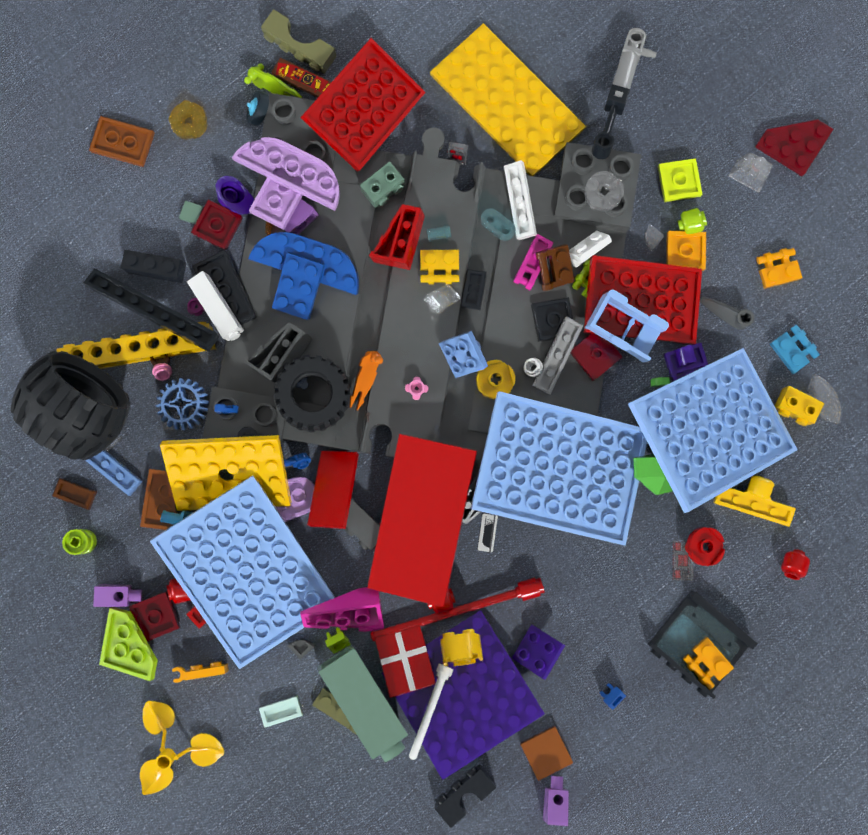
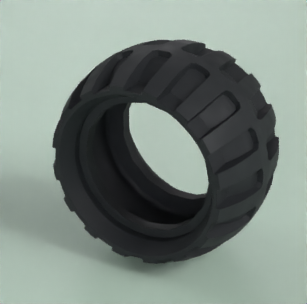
M52 351L32 364L21 377L12 398L11 413H13L15 423L22 428V431L42 447L44 446L52 452L70 459L88 460L104 451L118 437L127 420L131 402H129V396L125 393L123 387L112 376L98 368L95 364L68 352Z

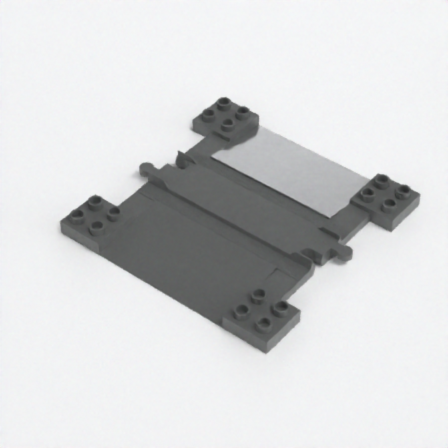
M270 93L269 106L261 138L280 139L324 161L334 172L339 185L340 197L335 211L304 195L301 199L312 206L319 216L299 235L332 245L345 252L358 272L359 291L358 295L320 283L309 320L273 309L272 305L282 270L248 258L254 246L262 238L273 233L286 231L251 214L239 278L257 318L241 325L244 331L240 333V337L233 341L226 340L218 386L212 387L202 439L237 437L240 429L251 427L256 430L258 436L279 435L282 452L284 441L290 440L370 454L372 448L370 436L373 429L378 426H386L392 432L391 441L386 448V457H395L399 434H405L476 450V459L482 461L496 399L487 398L479 391L476 384L477 372L455 378L439 345L443 340L472 331L475 339L480 343L481 352L486 362L501 360L512 367L515 373V384L509 394L598 416L604 373L592 381L570 354L550 395L533 387L532 385L536 377H530L524 372V364L530 358H537L543 364L554 341L552 339L538 342L531 308L532 303L569 297L573 320L583 325L573 348L591 333H584L587 298L581 295L585 289L583 286L575 290L572 287L573 283H569L548 291H542L541 270L531 290L526 289L520 283L516 284L513 282L535 236L522 240L516 238L505 171L485 168L483 162H481L480 165L474 167V187L467 192L457 190L454 186V181L458 177L460 164L454 160L438 158L439 151L444 146V134L440 129L429 128L422 136L423 155H418L417 151L410 156L377 150L361 170L357 172L300 118L315 100ZM567 142L563 153L559 181L526 175L537 234L554 242L552 247L567 244L570 250L595 231L608 234L612 242L595 255L622 259L626 233L631 225L641 154L611 150L609 157L602 160L593 156L592 146ZM388 162H391L404 178V189L397 195L393 194L390 196L389 201L385 205H379L375 208L361 192L360 184ZM260 173L254 200L267 179L266 176ZM402 204L419 207L425 215L410 270L374 263L369 257L371 251H374L380 242L381 236H384L390 222ZM420 250H459V270L451 271V275H459V282H452V284H446V282L434 284L421 283V275H428V271H421ZM548 256L546 260L549 271L550 281H553L550 260ZM571 262L574 278L577 274H580L585 262L578 267H574ZM468 269L487 272L481 311L461 307ZM434 271V275H446V271ZM526 272L523 275V277L529 279L531 276ZM289 322L313 338L299 359L304 358V355H310V357L319 355L323 359L328 358L332 360L345 373L351 396L361 367L359 363L361 358L365 356V353L367 351H377L383 358V363L379 364L376 370L377 375L360 408L355 410L361 391L358 393L352 407L350 408L348 405L342 419L338 420L336 425L330 426L324 431H301L291 426L281 416L274 400L275 383L243 362L244 359L250 358L257 352L256 349L267 344L271 337ZM533 365L531 371H534L537 366ZM493 374L491 382H494L495 385H498L500 377H496V375ZM317 376L307 377L308 387L306 389L295 387L294 400L301 409L308 412H317L325 408L329 403L331 389L324 379ZM414 377H420L423 384L428 386V391L423 393L419 400H414L411 393L405 390V386L410 384ZM215 405H237L238 413L218 414L215 412ZM246 433V434L244 435V437H249V436H250L249 433Z

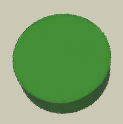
M652 378L650 380L651 387H663L670 384V378Z

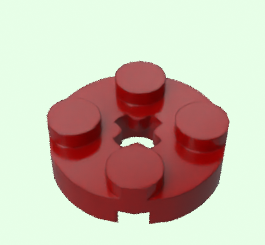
M699 527L689 535L685 544V550L690 559L697 565L713 566L719 563L725 554V549H723L724 538L714 528ZM707 542L708 551L703 550V544Z

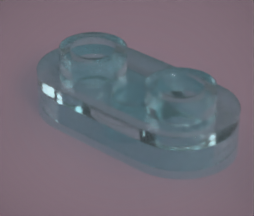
M492 208L486 209L481 215L483 227L499 239L508 241L513 238L516 231L515 225L497 210ZM491 217L494 221L489 223L487 218ZM507 229L509 233L504 234L502 230Z

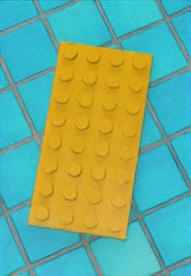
M484 23L430 71V75L515 162L520 160L524 162L525 171L529 176H535L565 148L567 142L570 143L586 127Z

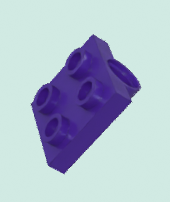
M702 343L684 346L663 354L672 382L708 365Z
M531 624L512 659L546 680L565 645Z

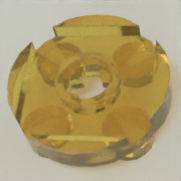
M184 100L175 106L168 118L172 130L181 139L199 138L207 129L205 111L200 105L188 100ZM192 117L191 120L193 122L191 124H184L186 118Z

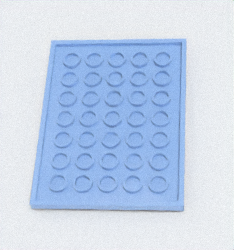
M744 348L628 404L684 513L695 509L798 450Z
M498 391L471 509L626 546L639 483L634 478L633 458L645 455L647 440L638 426Z
M254 475L150 540L153 547L239 669L303 629L300 611L335 598Z

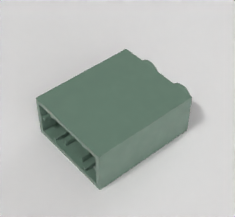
M350 645L317 667L320 676L372 760L380 755L384 762H387L399 755L405 749L401 740L408 736L356 650Z

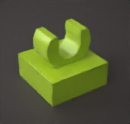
M338 627L336 628V635L332 636L329 632L326 633L328 639L325 640V643L333 654L351 645L348 637Z

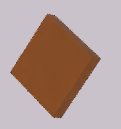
M555 725L520 743L538 781L573 764Z

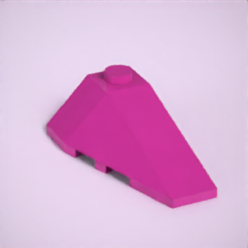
M367 587L353 590L300 611L303 626L307 628L328 629L330 626L340 627V630L358 628V631L361 632L384 629L380 593Z

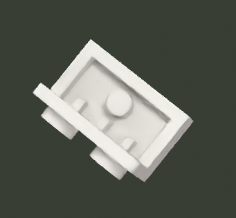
M595 231L571 248L569 254L573 266L578 267L611 243L610 236Z

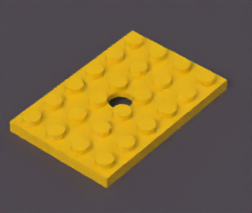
M279 435L166 440L160 444L177 511L198 510L252 475L255 476L275 507L291 505L292 501ZM227 469L230 474L234 475V478L232 480H224L220 477L219 471Z

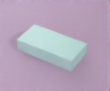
M298 695L259 708L264 728L303 715Z

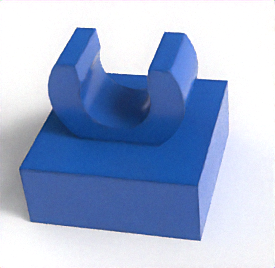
M608 683L607 686L611 690L610 693L605 694L600 691V695L604 698L603 701L614 710L626 695L617 686L614 688Z

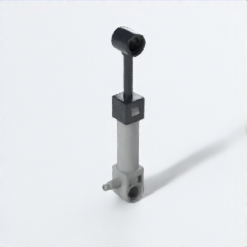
M632 28L627 34L619 65L604 111L609 112L603 132L596 135L592 146V154L597 159H606L611 153L614 144V138L611 135L616 114H623L640 56L655 58L657 54L650 49L643 48L646 33L640 28Z

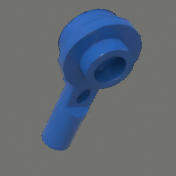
M307 453L296 454L293 457L284 459L285 467L293 466L298 469L308 467L311 462V458L307 456Z

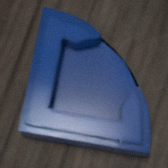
M216 404L215 412L218 414L238 413V406Z

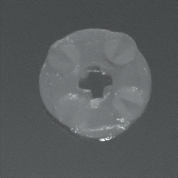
M597 172L591 176L585 186V199L593 210H612L619 205L624 195L623 182L611 172ZM602 187H605V190H609L606 196L599 192Z

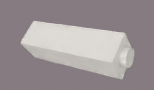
M201 271L188 280L187 283L222 338L227 341H233L240 337V333L244 329L210 276Z

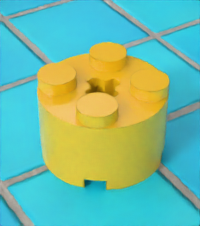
M474 629L463 630V634L455 635L454 632L442 634L443 638L440 640L444 666H449L448 662H453L454 666H463L476 663L477 658L480 661L483 660L480 635L475 633Z

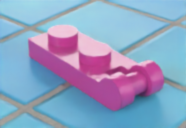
M537 234L513 282L516 284L520 283L526 289L531 290L540 272L539 260L536 259L535 253L551 248L554 242ZM525 272L531 275L529 279L523 277Z

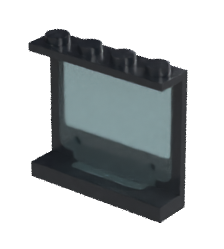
M690 591L648 645L652 648L650 652L659 659L663 657L667 661L666 665L674 672L676 670L682 673L681 678L689 685L693 682L698 687L696 689L697 692L705 698L710 696L714 699L716 696L712 692L723 678L719 681L715 676H712L710 680L715 686L708 690L705 685L698 681L697 675L686 667L687 664L683 657L689 654L693 659L696 654L692 651V648L705 637H708L729 663L734 666L747 648L754 649L758 643L695 591ZM703 662L699 664L703 672L708 670Z

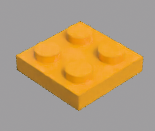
M668 231L666 264L700 268L704 271L706 269V232L686 234L685 231Z

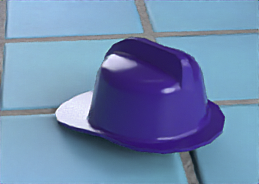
M232 176L220 177L215 185L219 203L237 214L250 213L249 209L254 202V198L238 179Z

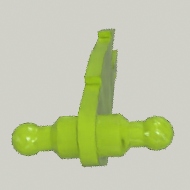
M261 63L251 67L248 70L247 77L244 79L246 84L253 82L256 87L264 88L274 94L293 95L302 98L294 88L291 89L268 72H263L264 65Z

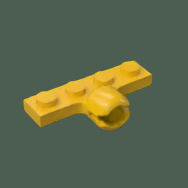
M752 476L745 491L730 488L716 496L713 501L715 504L790 527L796 510L794 507L772 501L770 496L774 488V482L760 476Z

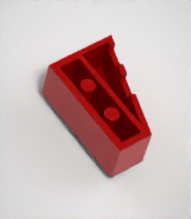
M402 204L390 222L384 236H381L380 242L374 251H371L369 254L374 263L406 270L411 269L425 218L421 208Z

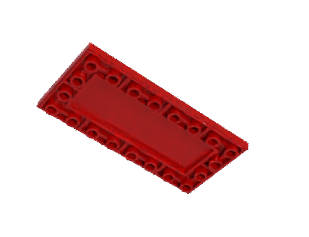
M399 434L367 588L440 607L445 606L477 455L476 450Z

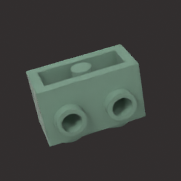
M388 162L360 184V189L370 203L377 208L379 205H385L393 194L397 195L404 189L405 182L391 162Z

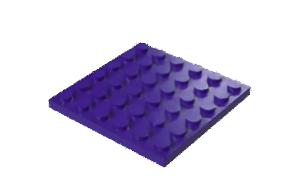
M481 610L445 632H454L456 635L463 634V630L474 629V632L480 635L483 660L480 661L477 658L476 663L463 666H454L453 662H448V667L454 670L451 677L445 680L422 742L442 780L545 714ZM443 635L426 645L435 681L438 678L436 676L438 664H443L440 644ZM435 685L395 697L416 735Z

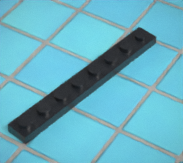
M95 268L83 282L91 290L208 352L220 337L213 330Z

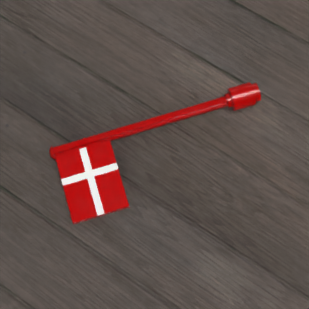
M534 577L517 582L518 587H515L513 590L457 606L439 614L434 613L375 632L371 631L370 636L377 645L390 698L436 684L421 626L516 597L518 599L522 598L523 601L539 597L542 593H545L541 578L535 579Z

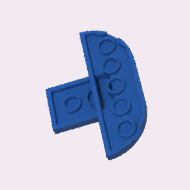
M278 232L262 238L249 255L248 259L282 270L272 305L273 309L309 320L320 283L358 295L359 276L354 264L345 252L332 245L291 232Z

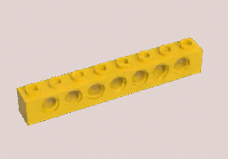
M197 322L213 330V327L209 323ZM161 328L153 333L149 331L139 332V335L136 336L125 334L121 335L118 339L102 338L100 342L84 341L82 345L76 346L75 344L63 345V348H58L57 352L64 351L77 356L83 353L84 360L102 369L150 361L152 356L154 359L165 358L164 354L173 357L206 350L165 328ZM174 337H178V342L171 345V340ZM159 340V345L156 348H152V343ZM140 343V348L137 351H133L134 345ZM215 344L213 345V347H212L210 350H215V349H216ZM121 346L120 353L115 354V349ZM102 349L101 356L96 358L97 351Z

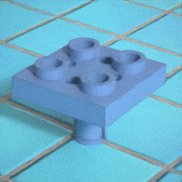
M472 331L439 343L455 378L488 367L481 352V345L475 339Z

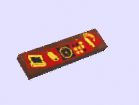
M282 58L278 60L271 72L276 78L317 98L331 83V81Z

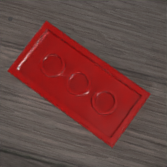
M321 451L308 526L346 529L359 457L357 452Z

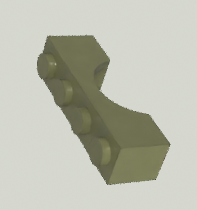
M274 9L261 26L263 36L270 43L275 42L284 52L288 53L289 51L298 61L308 63L310 68L316 72L320 71L325 74L337 57L335 48L320 38L312 43H300L294 40L290 35L291 25L289 19Z

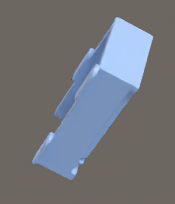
M610 290L603 294L585 328L636 357L639 361H650L651 357L648 354L660 332L666 331L669 323L657 315L648 316L627 303V297L615 290ZM607 303L632 317L621 339L596 325ZM634 320H637L643 326L631 346L624 339L631 326L634 325Z

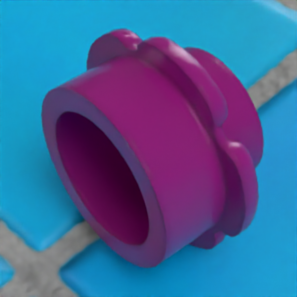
M197 298L189 300L187 304L188 312L195 316L202 315L205 310Z

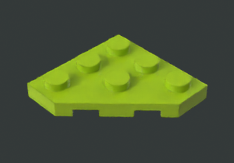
M117 607L109 608L99 665L144 680H154L158 660L132 613Z

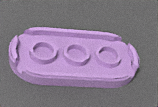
M304 477L288 479L291 505L275 507L285 522L310 512L315 485L309 479Z

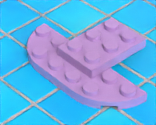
M264 137L261 140L245 143L232 157L234 161L267 177L249 212L283 230L303 195L334 211L338 206L340 191L338 181L332 169L324 161L289 143L276 138Z

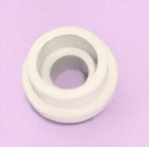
M530 358L524 364V372L530 377L538 376L543 370V364L537 358ZM536 365V369L531 371V367Z

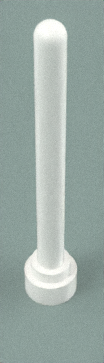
M440 663L436 670L438 672L436 684L409 754L412 760H415L418 756L445 680L451 677L454 670Z

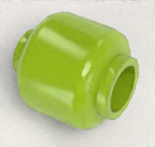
M698 208L682 212L681 220H677L679 230H684L686 234L702 232L704 226L707 225L704 211L700 212Z

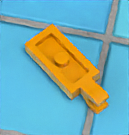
M222 661L211 662L210 666L207 667L198 664L190 666L189 670L177 666L172 669V672H180V678L173 679V682L178 683L182 680L226 674L229 671L228 663L222 664Z

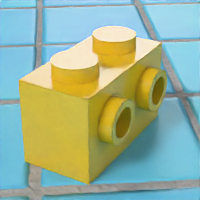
M787 386L782 389L774 406L778 410V414L787 418L790 416L796 419L795 422L799 425L807 426L815 424L824 403L791 386Z

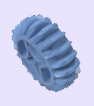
M179 378L178 383L172 380V386L165 384L167 390H160L163 396L156 397L157 400L161 401V403L156 404V407L161 409L157 412L159 416H163L161 421L167 422V426H173L175 430H178L181 426V429L184 431L187 429V425L190 429H193V422L200 425L201 423L198 419L199 417L202 419L206 418L202 413L203 411L208 412L204 405L209 404V401L203 400L208 397L207 393H202L204 388L202 386L198 387L199 383L196 381L192 383V380L187 379L184 381L182 378ZM185 389L191 390L197 400H189ZM177 392V397L170 401L173 394ZM182 400L186 403H189L186 404V406H183L184 408L177 406L180 405V402ZM169 408L177 409L180 420L175 419L171 415ZM196 408L194 413L188 417L190 409Z

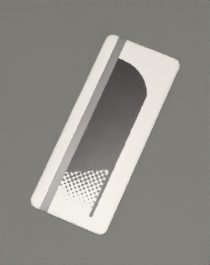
M482 515L478 544L479 551L493 552L497 515Z

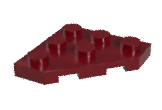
M818 119L771 128L764 132L755 148L798 175L803 176L834 129Z

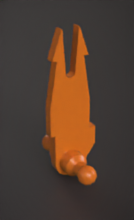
M367 351L360 360L359 366L361 367L356 377L352 396L350 395V408L361 391L355 409L358 410L364 403V398L373 385L378 365L383 363V358L377 351Z

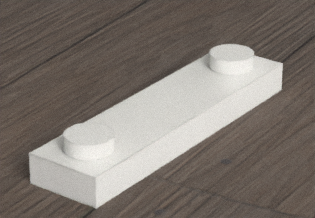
M520 160L504 166L516 238L518 240L537 235L524 162Z

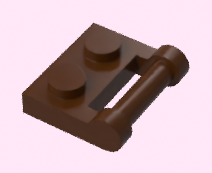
M567 244L535 253L541 270L542 291H548L574 282ZM548 256L550 260L553 281H550L549 271L546 257Z

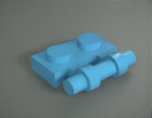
M797 324L791 328V331L795 334L794 336L790 337L785 332L770 343V346L792 374L810 363L806 357L807 354H810L813 359L820 355L816 350V345L808 340L805 336L806 332L803 329L801 330ZM797 340L805 347L802 351L795 343Z

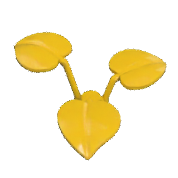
M150 700L145 703L143 708L144 726L151 734L155 735L162 731L163 735L159 749L161 753L156 759L146 761L140 769L143 795L153 794L166 788L173 779L174 772L171 765L174 760H178L187 752L192 751L190 755L191 760L196 765L202 767L212 765L225 752L220 741L206 733L193 736L191 747L179 754H175L170 748L165 749L167 734L165 728H170L174 724L175 713L169 705Z

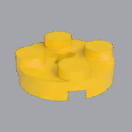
M490 360L487 362L488 367L477 371V387L483 396L496 399L498 391L509 394L515 384V373L512 367L501 360ZM493 374H495L496 377H500L498 385H495L494 382H491Z

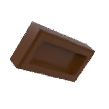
M59 478L52 496L90 510L97 492Z

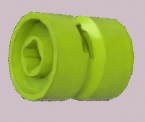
M74 529L65 534L62 544L67 553L81 555L93 551L96 547L97 539L90 530Z

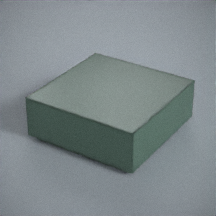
M185 201L179 219L196 224L204 207Z

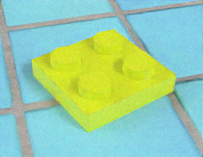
M696 158L662 163L657 166L664 202L702 196Z

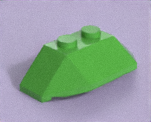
M654 454L633 458L634 478L641 481L655 495L673 491Z

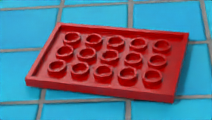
M370 38L300 118L358 172L426 92Z
M596 255L591 256L584 333L595 334L586 329L585 326L602 295L610 290H615L627 297V303L648 316L657 315L669 323L667 330L660 332L656 341L695 345L702 269ZM607 303L596 325L614 336L622 337L632 317ZM634 320L635 323L631 326L626 337L636 338L643 324Z

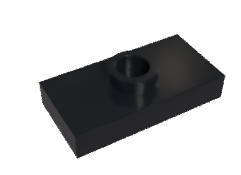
M467 270L461 303L462 308L481 311L487 272Z

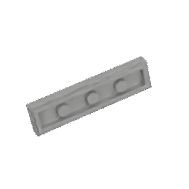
M569 317L564 318L543 362V370L536 377L532 385L533 387L551 395L581 332L582 324Z

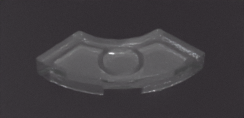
M813 375L807 393L824 403L818 417L838 424L841 417V405L837 393L825 379L818 375Z

